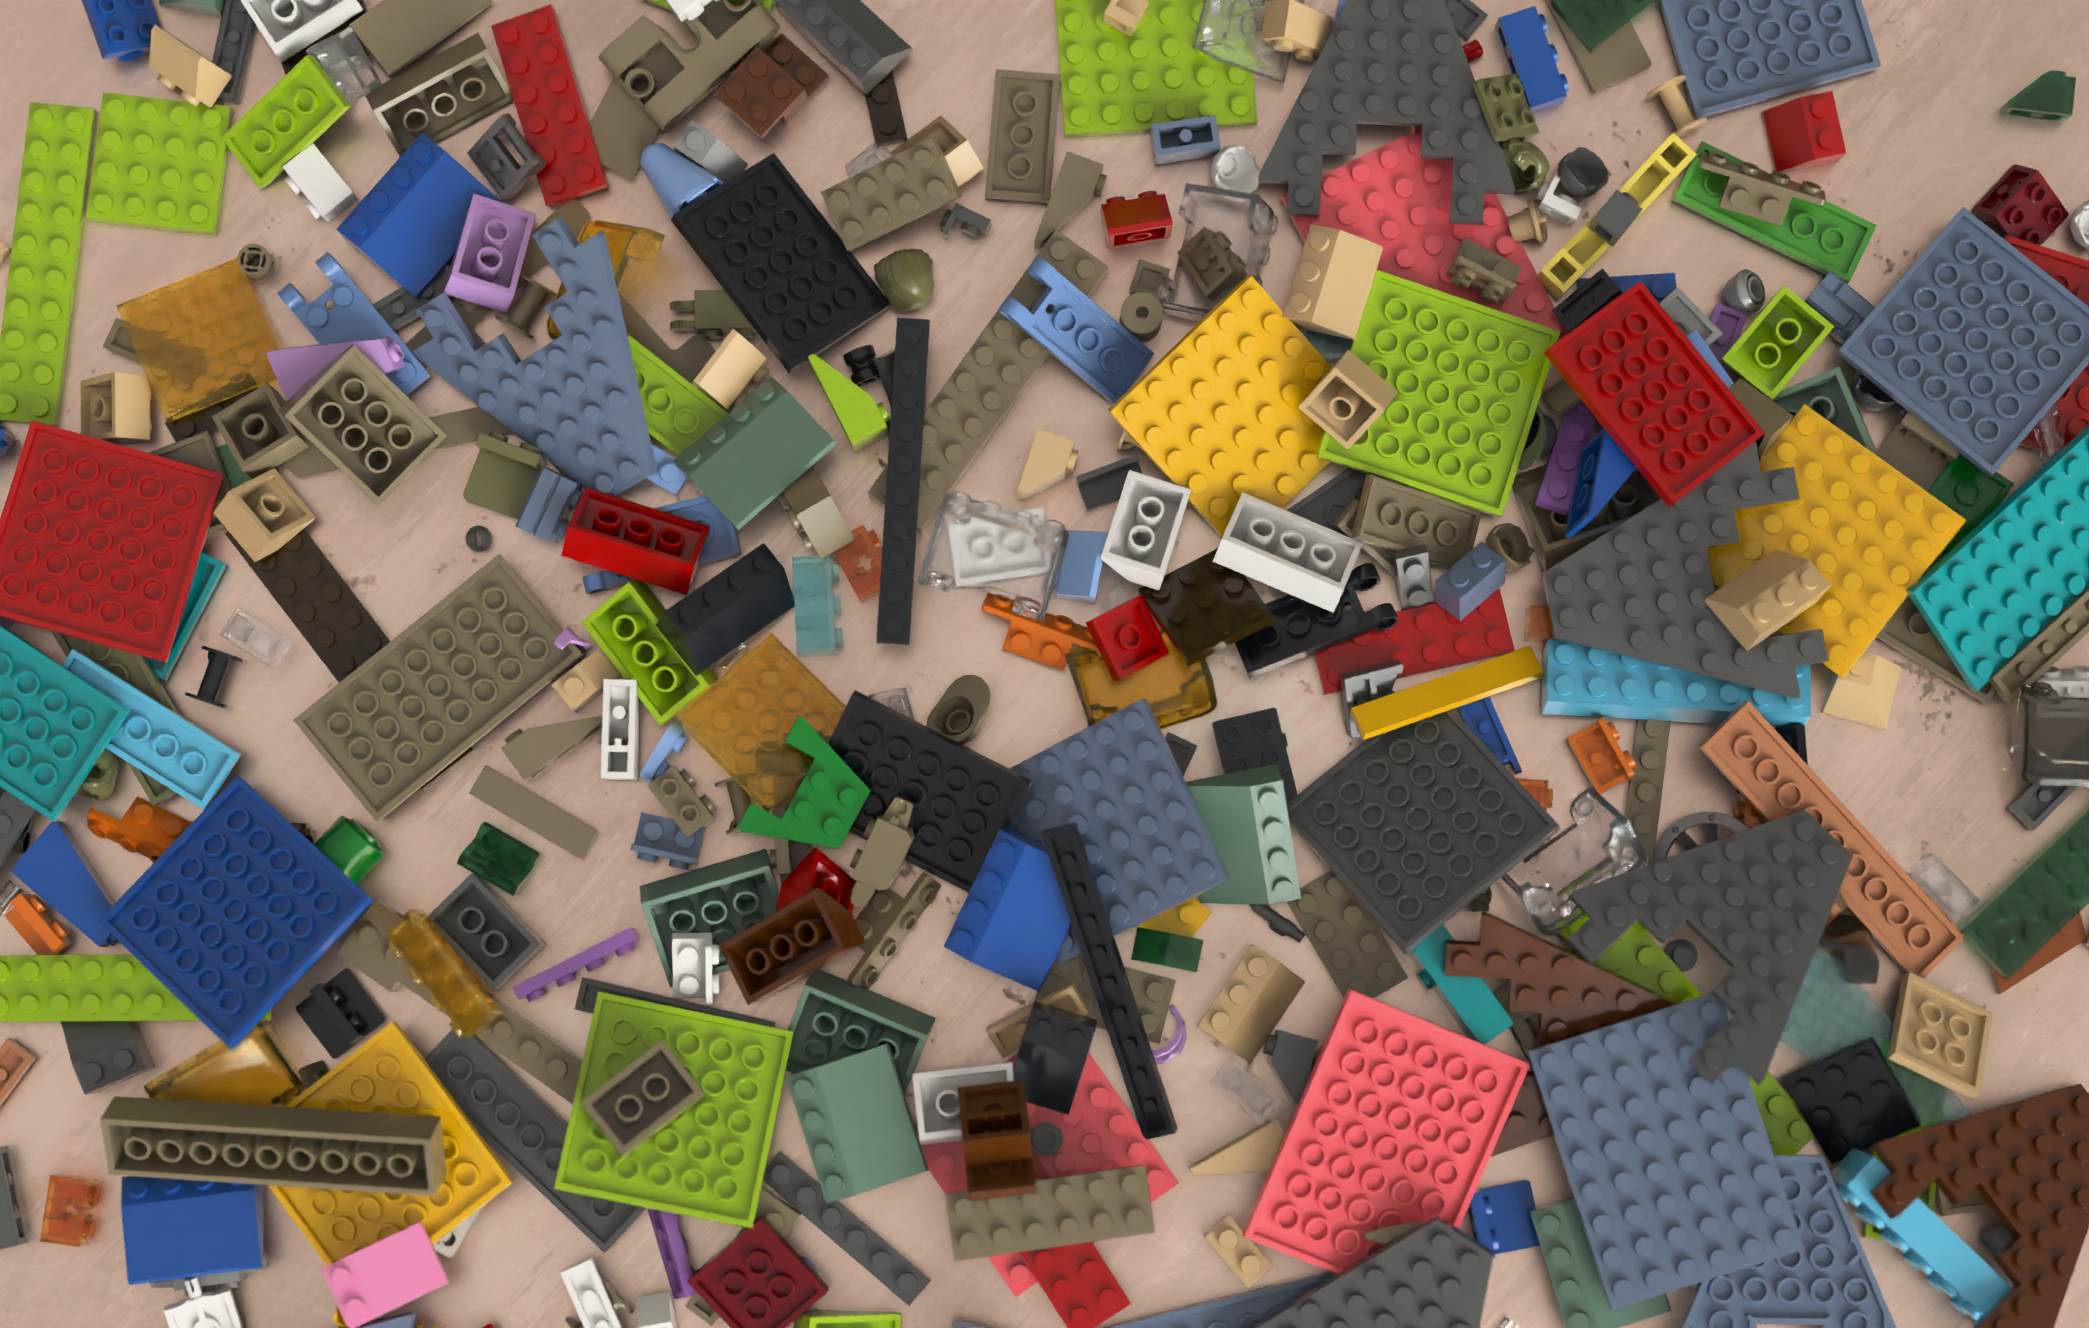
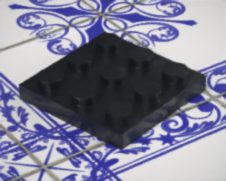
M1873 1036L1794 1071L1783 1078L1784 1085L1831 1164L1841 1161L1852 1148L1864 1151L1871 1148L1874 1143L1891 1139L1921 1126V1118Z

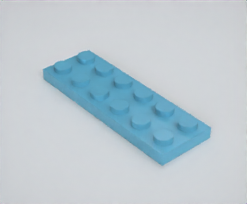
M72 649L62 666L130 710L106 749L205 810L211 804L241 756V753L77 649Z

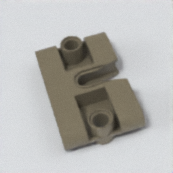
M712 0L704 6V11L693 20L685 19L684 21L688 28L698 38L697 45L692 49L681 47L670 33L642 15L601 52L598 59L658 127L665 131L722 83L756 46L761 48L780 30V24L758 0H746L743 5L737 7L732 6L730 0ZM640 78L648 79L649 86L645 91H634L633 86L636 80Z

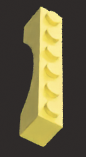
M1674 132L1619 189L1621 193L1626 192L1632 195L1638 201V206L1642 208L1636 219L1697 155ZM1595 216L1536 276L1543 286L1558 300L1611 246L1588 228Z

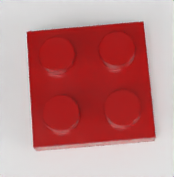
M1142 595L1085 622L1113 681L1120 680L1170 654Z

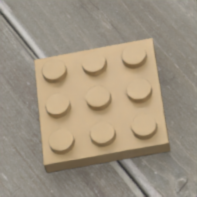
M1909 971L1901 978L1888 1059L1970 1100H1974L1980 1096L1993 1013Z

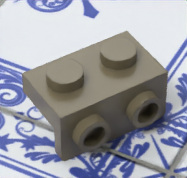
M673 765L649 784V789L682 832L689 837L701 827H708L717 820L712 814L717 809L705 794L701 797L698 796L692 788L697 783L685 768L679 771Z

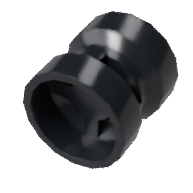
M873 345L862 346L843 355L846 366L850 367L852 371L851 380L858 387L881 379L874 360L876 353Z

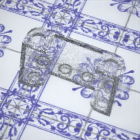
M1186 183L1178 213L1188 223L1182 247L1204 226L1215 233L1221 231L1231 241L1230 249L1245 262L1247 267L1244 270L1247 275H1251L1262 287L1261 273L1263 265H1267L1269 261V242L1271 235L1275 234L1278 225V218L1274 215L1272 208L1258 194ZM1179 256L1174 280L1167 276H1162L1157 298L1163 307V313L1201 321L1241 281L1234 280L1212 301L1205 297Z
M952 491V494H946L942 500L917 583L948 593L952 582L1014 600L1013 613L1043 621L1066 551L1069 532L1064 529L1065 525L1059 521H1042L1033 518L1034 516L1029 512L1023 510L1013 512L1003 509L997 502L990 500L980 502L971 499V496L965 492Z

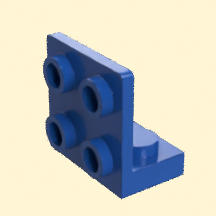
M1522 1180L1476 1189L1468 1207L1473 1237L1494 1251L1493 1258H1496L1495 1254L1540 1246L1530 1213L1536 1208L1530 1181Z

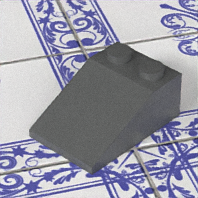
M137 1021L61 1022L71 1062L84 1095L98 1093L156 1068Z

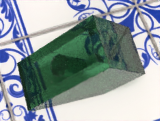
M2047 71L2046 74L2041 75L2001 107L2000 115L2064 123L2073 113L2076 77L2066 76V73L2063 71Z
M1137 927L1131 960L1196 973L1203 940Z

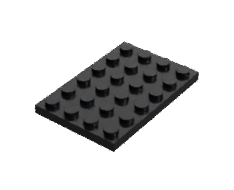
M775 153L675 213L671 219L788 373L808 362V356L812 354L817 356L886 311L891 305L851 251L846 250L843 241Z
M856 690L852 693L828 743L871 790L849 832L868 840L863 835L870 820L877 821L881 814L884 815L896 796L913 802L914 808L908 826L912 828L915 837L904 860L968 893L999 829L1008 828L1031 782L1030 779Z

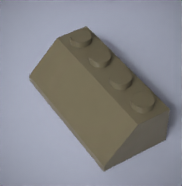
M479 33L470 36L365 93L372 111L400 157L421 133L436 143L513 101L512 93Z

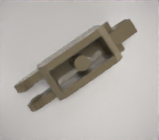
M896 796L884 815L881 814L877 821L870 820L863 837L868 839L863 851L857 849L849 867L854 868L851 878L857 881L849 899H851L850 902L855 908L867 906L876 889L883 891L893 885L914 840L913 830L908 826L914 803L903 797Z

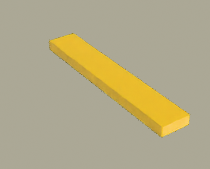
M1531 646L1352 707L1350 715L1362 739L1366 740L1543 678L1544 671Z

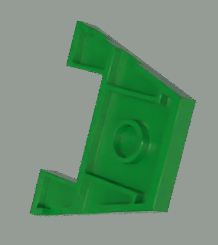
M798 715L784 742L813 757L809 769L781 819L750 803L736 829L747 833L839 849L871 790L803 717Z

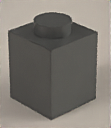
M1616 190L1589 224L1588 228L1613 247L1642 211V208L1638 206V201L1632 195Z

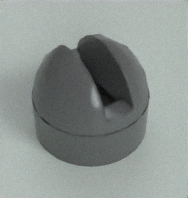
M477 525L467 531L465 540L468 547L473 551L484 552L491 547L493 537L486 527ZM479 530L481 546H476L474 532Z

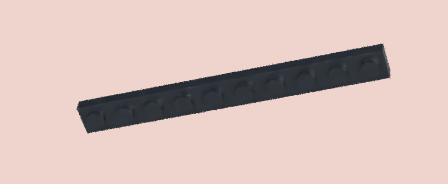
M897 318L876 644L910 646L930 332L929 319Z
M1074 822L1046 829L1042 836L1142 1135L1146 1139L1174 1134L1178 1128L1077 824Z

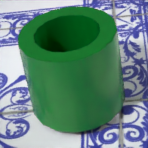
M340 816L314 844L357 885L385 856L384 851L380 847V841L353 818L350 820L345 816Z

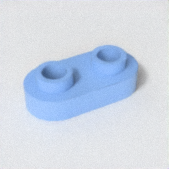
M675 721L671 723L640 773L641 778L651 783L669 769L670 764L667 763V760L673 751L679 753L688 738L684 735L686 730L684 726Z

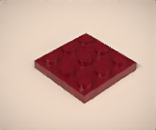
M762 1215L754 1221L753 1228H746L692 1274L687 1281L730 1328H786L822 1298L830 1288Z

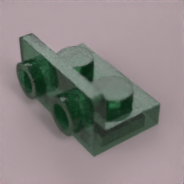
M483 822L475 838L461 853L457 864L514 896L530 877L540 854L538 851L493 825Z

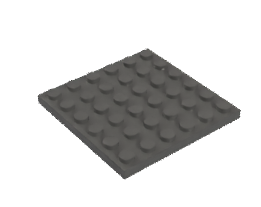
M1452 709L1366 739L1286 804L1289 823L1405 955L1560 830L1557 822Z

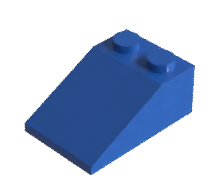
M1605 428L1581 449L1564 537L1572 538L1588 524L1633 471L1637 469Z

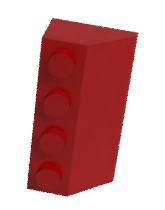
M585 487L568 524L561 556L687 595L695 577L710 526Z

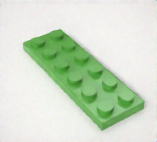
M1704 141L1700 142L1695 152L1697 155L1689 164L1672 201L1825 275L1832 271L1846 284L1850 282L1877 225L1828 201H1825L1824 205L1821 206L1795 197L1791 199L1781 226L1719 207V201L1728 176L1700 168V154L1705 153L1709 155L1710 152H1717L1725 155L1728 158L1727 161L1740 164L1743 160Z

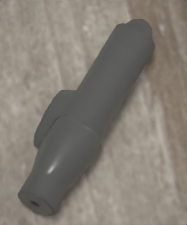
M1249 904L1252 911L1270 923L1269 927L1277 934L1291 937L1299 943L1306 935L1293 922L1284 918L1268 905Z

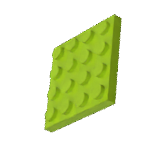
M103 92L86 219L93 222L217 235L228 155V146L221 137L231 128L234 109L231 106L213 104L210 108L204 103H198L195 106L187 101Z

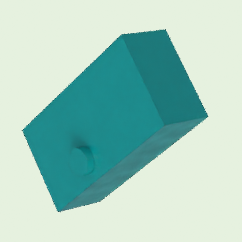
M1443 924L1408 954L1420 970L1416 974L1420 982L1427 990L1433 988L1465 1035L1486 1044L1514 1023L1482 978L1444 976L1445 940H1454V938Z

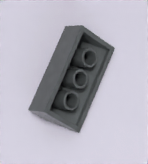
M773 0L778 12L866 94L912 51V47L860 0Z

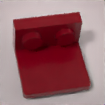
M2014 164L1972 209L1978 219L1998 224L2005 235L2040 246L2069 215L2039 170Z

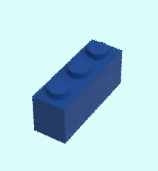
M1536 6L1499 17L1495 28L1511 74H1517L1523 86L1531 111L1536 113L1563 104L1567 97L1566 93L1569 92V85L1565 75L1559 74L1556 65L1559 61L1554 44L1548 43L1545 34L1548 32V27L1544 15H1538Z

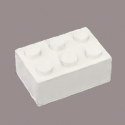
M240 0L281 62L364 11L357 0Z

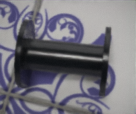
M202 645L201 649L208 651L209 660L197 695L185 692V695L226 709V705L216 702L230 660L243 662V659Z

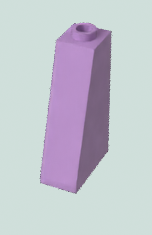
M390 336L287 347L267 352L266 355L286 401H288L300 387L352 344L385 375L405 367L403 350L399 343Z

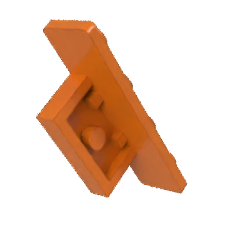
M988 592L981 608L983 611L1011 620L1002 647L1004 650L1062 671L1066 665L1073 643L1099 652L1088 627L1074 623L1067 616L1049 614L1034 604L1016 602L1010 596L1003 593Z
M136 797L120 821L94 808H91L87 813V828L94 835L119 843L125 850L142 854L153 863L192 823L165 809L153 806L152 803Z

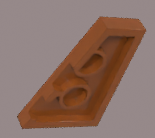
M2079 907L1980 930L1997 994L2008 990L2087 939Z

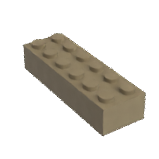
M1144 1164L1035 1180V1194L969 1201L968 1189L945 1193L955 1261L1155 1233L1146 1167Z

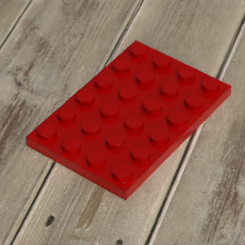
M1641 281L1544 352L1545 356L1669 508L1765 434Z

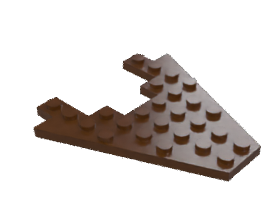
M1481 912L1479 941L1445 940L1444 976L1509 979L1508 1011L1540 1012L1537 1048L1678 1004L1595 963L1590 965L1583 957L1488 912ZM1527 1071L1490 1157L1554 1135L1533 1071Z
M2081 1083L1874 1143L1871 1146L1890 1172L1870 1191V1194L1890 1219L1898 1217L1923 1191L1935 1182L1952 1205L1960 1203L1976 1188L2013 1236V1239L1994 1260L2014 1286L1973 1328H2054L2089 1229V1094Z

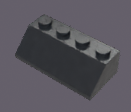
M763 543L664 611L656 626L692 672L698 676L793 609L796 604L784 567Z

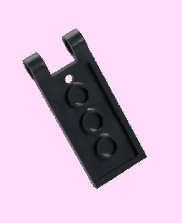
M1365 563L1352 570L1334 613L1290 594L1266 603L1265 605L1273 615L1274 623L1235 642L1249 679L1371 631H1385L1394 627L1399 619L1391 603H1383L1364 612L1355 590H1370L1380 583L1381 578L1373 563ZM1346 605L1352 606L1348 611L1343 610Z

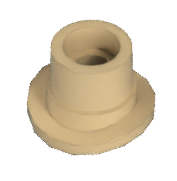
M1528 200L1529 208L1507 217L1511 234L1516 243L1531 238H1537L1541 244L1545 243L1548 236L1545 224L1548 221L1546 215H1541L1532 200Z

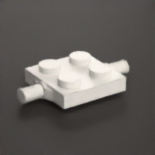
M197 1276L191 1277V1280L190 1277L183 1279L189 1297L183 1301L164 1306V1313L169 1328H243L230 1287L202 1293Z

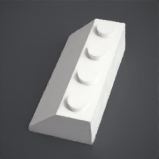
M1242 492L1213 562L1334 613L1363 543Z

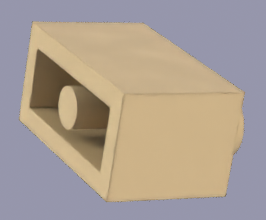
M1295 0L1266 2L1261 40L1273 44L1275 50L1294 53L1295 58L1299 60L1312 61L1315 56L1320 55L1331 34L1333 17Z
M1227 1213L1203 1236L1247 1288H1250L1273 1265L1250 1239L1242 1235L1243 1230Z

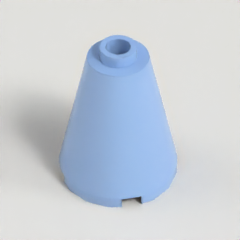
M664 143L650 144L641 154L640 165L671 219L675 213L724 184L721 179Z

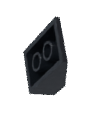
M1034 1001L1013 1068L1014 1081L1024 1080L1026 1102L1069 1115L1095 1033L1097 1020Z

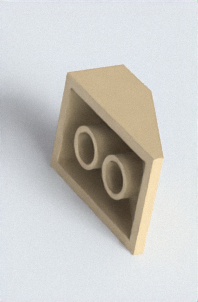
M1271 1118L1188 1166V1169L1192 1175L1269 1171L1285 1133L1278 1120Z

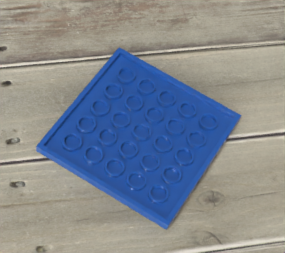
M237 775L98 922L227 1047L233 1050L372 903L373 899L246 781Z

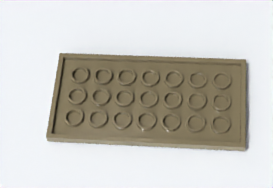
M498 554L296 717L294 722L371 816L379 822L575 663L583 654L573 643H569L564 649H559L554 644V640L563 630L503 557Z

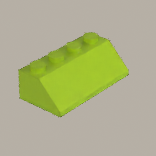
M639 580L629 581L581 623L624 679L637 680L638 697L657 722L663 725L700 700L721 681L710 667L698 676L692 672L656 626L658 620L666 611L645 582Z

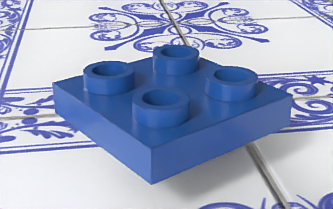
M82 0L102 59L117 57L118 61L127 62L138 59L146 52H150L151 29L154 25L160 27L151 0Z

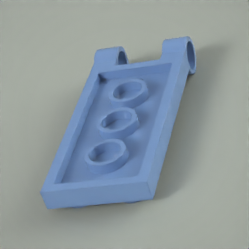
M329 252L325 253L315 263L333 285L312 303L309 304L292 283H289L278 292L283 302L294 312L319 344L392 336L394 341L398 342L403 350L405 367L386 376L406 396L431 376ZM332 300L334 308L329 310L326 308V303Z
M1036 257L1028 267L1027 272L1048 288L1030 312L1021 303L1009 296L1001 304L998 311L1008 320L1018 325L1111 404H1114L1128 391L1155 353L1062 276L1053 266L1040 257ZM1051 304L1052 310L1050 313H1047L1046 308Z
M703 496L654 508L710 526L699 565L741 555L734 526ZM607 570L582 577L586 594L599 593L627 584L629 581L637 580Z

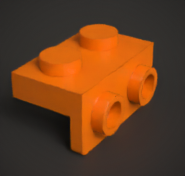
M1603 717L1566 738L1597 796L1632 779L1634 776L1632 769L1636 768V764L1628 750L1622 752L1617 743L1620 736L1616 727L1611 721L1606 723Z
M20 893L10 901L14 908L5 917L37 955H61L73 944L66 936L69 934L67 929L57 919L53 920L45 911L47 906L37 895Z

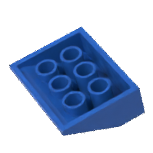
M421 133L336 230L347 243L418 299L454 258L473 193L498 202L502 201L445 150Z
M1015 828L999 829L944 944L945 948L966 960L1036 991L1041 990L1072 926L1046 846Z
M137 1176L122 1177L121 1214L129 1285L263 1267L264 1185Z

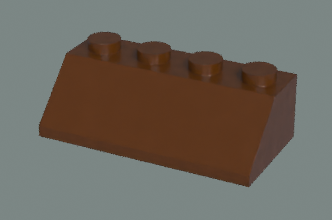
M817 888L719 945L747 1005L770 998L866 942L852 913L820 888Z

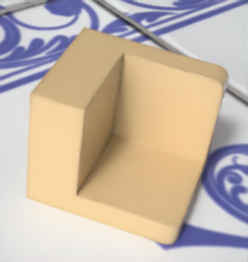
M1111 0L1104 12L1103 22L1132 37L1149 2L1147 0Z

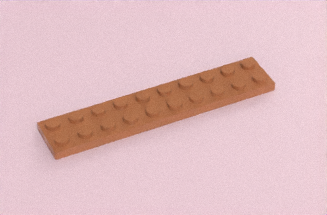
M1745 700L1698 745L1767 822L1805 809L1853 855L1837 898L1906 973L1910 971L1925 978L1965 939L1961 932L1749 701Z

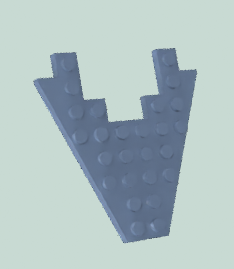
M561 216L532 236L568 291L545 306L562 336L522 361L504 333L480 347L444 292L416 310L433 339L412 352L423 363L479 405L482 410L488 412L527 444L538 448L540 454L576 482L580 483L581 486L617 496L654 474L657 468L605 233L602 230L579 244Z
M1773 1154L1805 1250L1700 1282L1680 1328H1757V1324L1821 1325V1328H1896L1824 1156Z

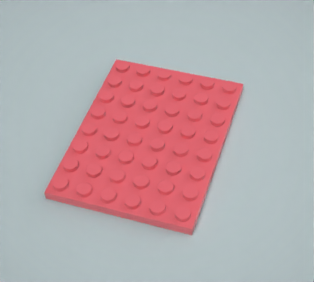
M1422 127L1415 130L1414 135L1408 133L1323 174L1319 217L1290 216L1304 245L1311 224L1343 230L1383 247L1377 267L1379 271L1561 331L1558 341L1568 334L1562 322L1553 313L1552 310L1555 307L1542 282L1536 278L1537 273L1521 242L1516 243L1508 225L1507 215L1496 194H1484L1482 225L1449 224L1453 160L1420 159ZM1288 192L1282 194L1280 197L1286 210L1288 202ZM1464 238L1522 267L1515 281L1517 285L1504 304L1488 302L1480 296L1481 292L1471 287L1468 289L1461 288L1451 281L1452 277L1446 275Z
M1348 988L1242 1235L1245 1238L1339 1274L1386 1246V1244L1365 1239L1364 1234L1366 1232L1393 1225L1427 1221L1436 1215L1459 1229L1531 1064Z

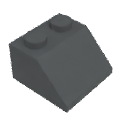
M1275 1029L1274 1035H1267L1263 1054L1268 1055L1267 1063L1288 1100L1298 1105L1307 1085L1318 1040Z

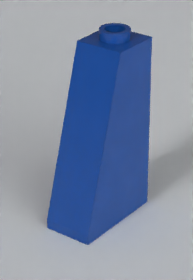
M52 821L11 868L10 872L99 947L116 945L119 941L98 922L116 901L68 827L61 821Z

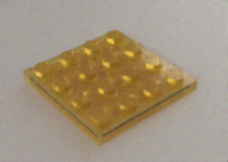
M237 258L116 305L167 423L277 379L266 353L279 348L247 275L240 270L237 264Z
M770 633L719 678L715 684L710 686L676 716V722L768 812L802 781L813 761V757L784 742L798 715L803 717L828 744L846 706Z

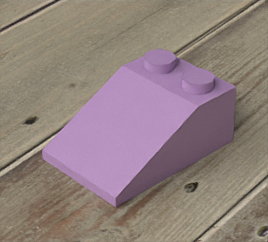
M473 193L444 292L447 295L507 313L515 295L536 213Z

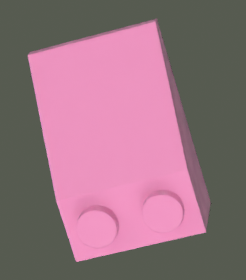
M422 1221L322 1268L348 1328H356L450 1283Z

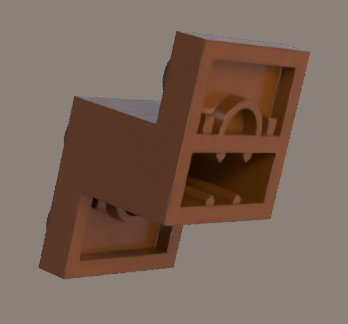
M781 33L764 52L756 46L716 89L713 95L763 139L779 120H782L787 125L827 82L829 75Z
M1024 1080L957 1087L969 1201L1035 1194L1036 1185Z

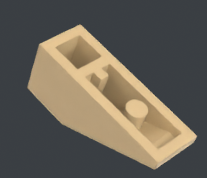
M599 649L555 681L552 686L573 712L578 713L603 693L604 679H621L623 676L604 651Z

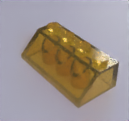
M412 908L386 933L391 940L388 943L391 951L398 959L404 957L410 964L409 974L418 985L424 983L432 993L428 996L429 1000L438 1011L445 1010L452 1019L448 1023L459 1038L465 1036L467 1040L474 1039L504 1015L424 910Z

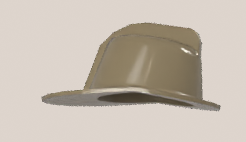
M964 675L956 679L931 711L926 726L960 744L973 740L980 731L981 718L985 714L990 702L988 684L976 675Z

